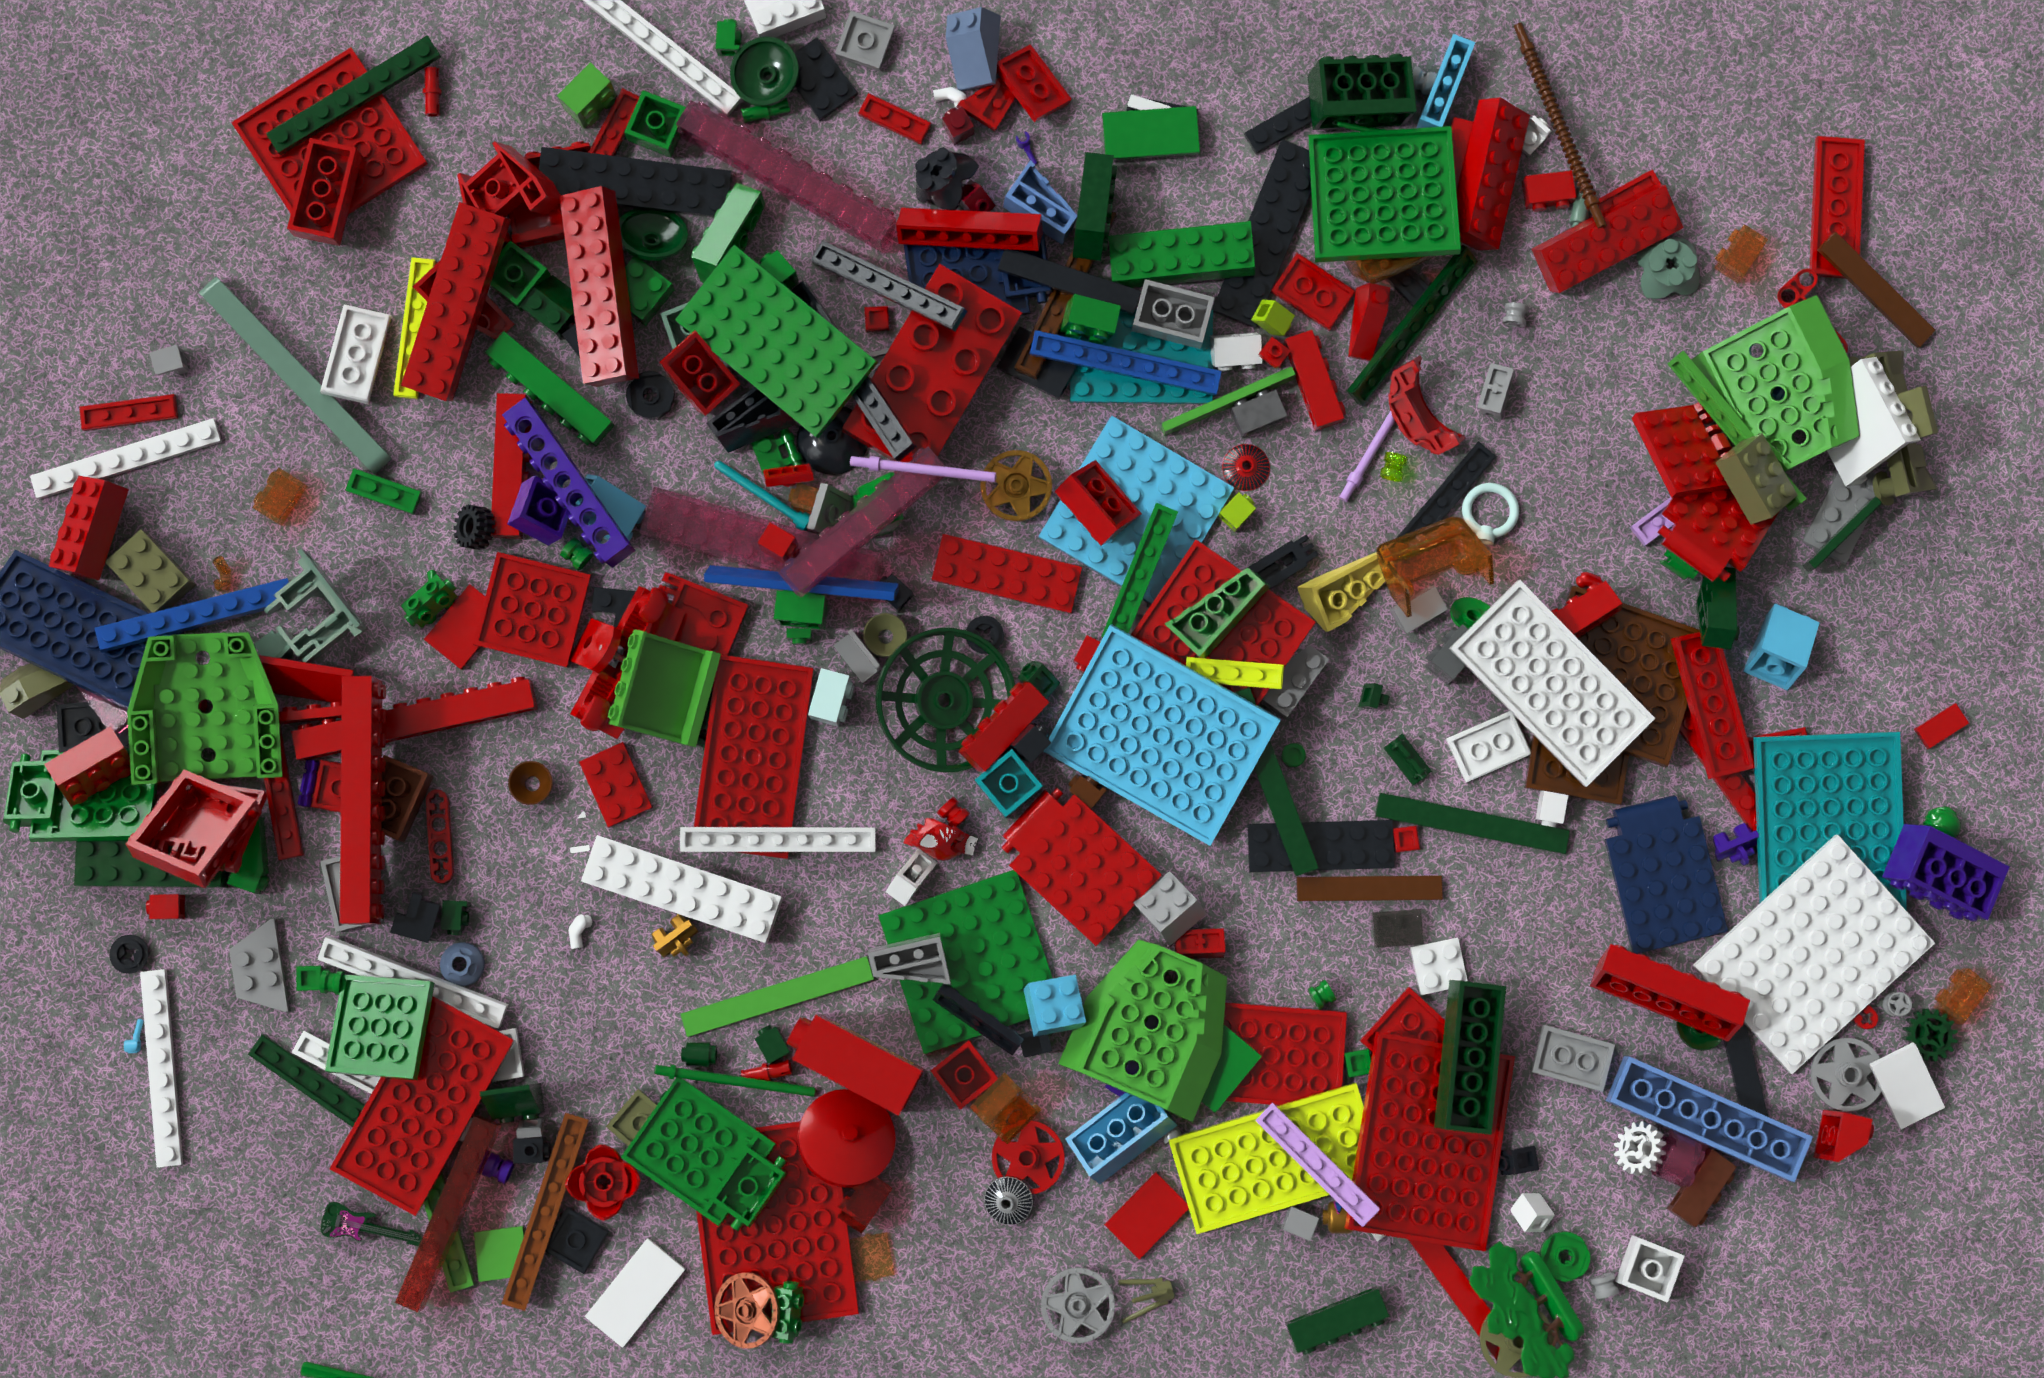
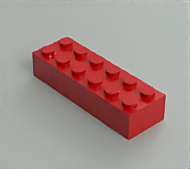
M1501 97L1478 101L1457 190L1460 241L1478 251L1497 250L1500 247L1530 119L1529 114Z
M1654 184L1602 211L1601 213L1607 224L1605 228H1598L1593 217L1532 248L1533 255L1549 290L1561 293L1681 230L1683 225L1666 185Z
M1609 945L1597 963L1590 984L1595 989L1727 1042L1743 1026L1750 1000L1741 993L1727 991L1720 988L1716 983L1702 981L1691 973H1682L1675 970L1671 965L1657 963L1648 956L1632 953L1621 945Z

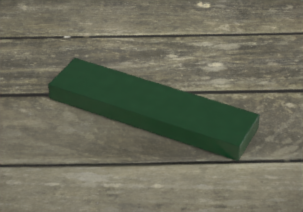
M1876 496L1870 499L1803 567L1808 572L1816 569L1882 502Z

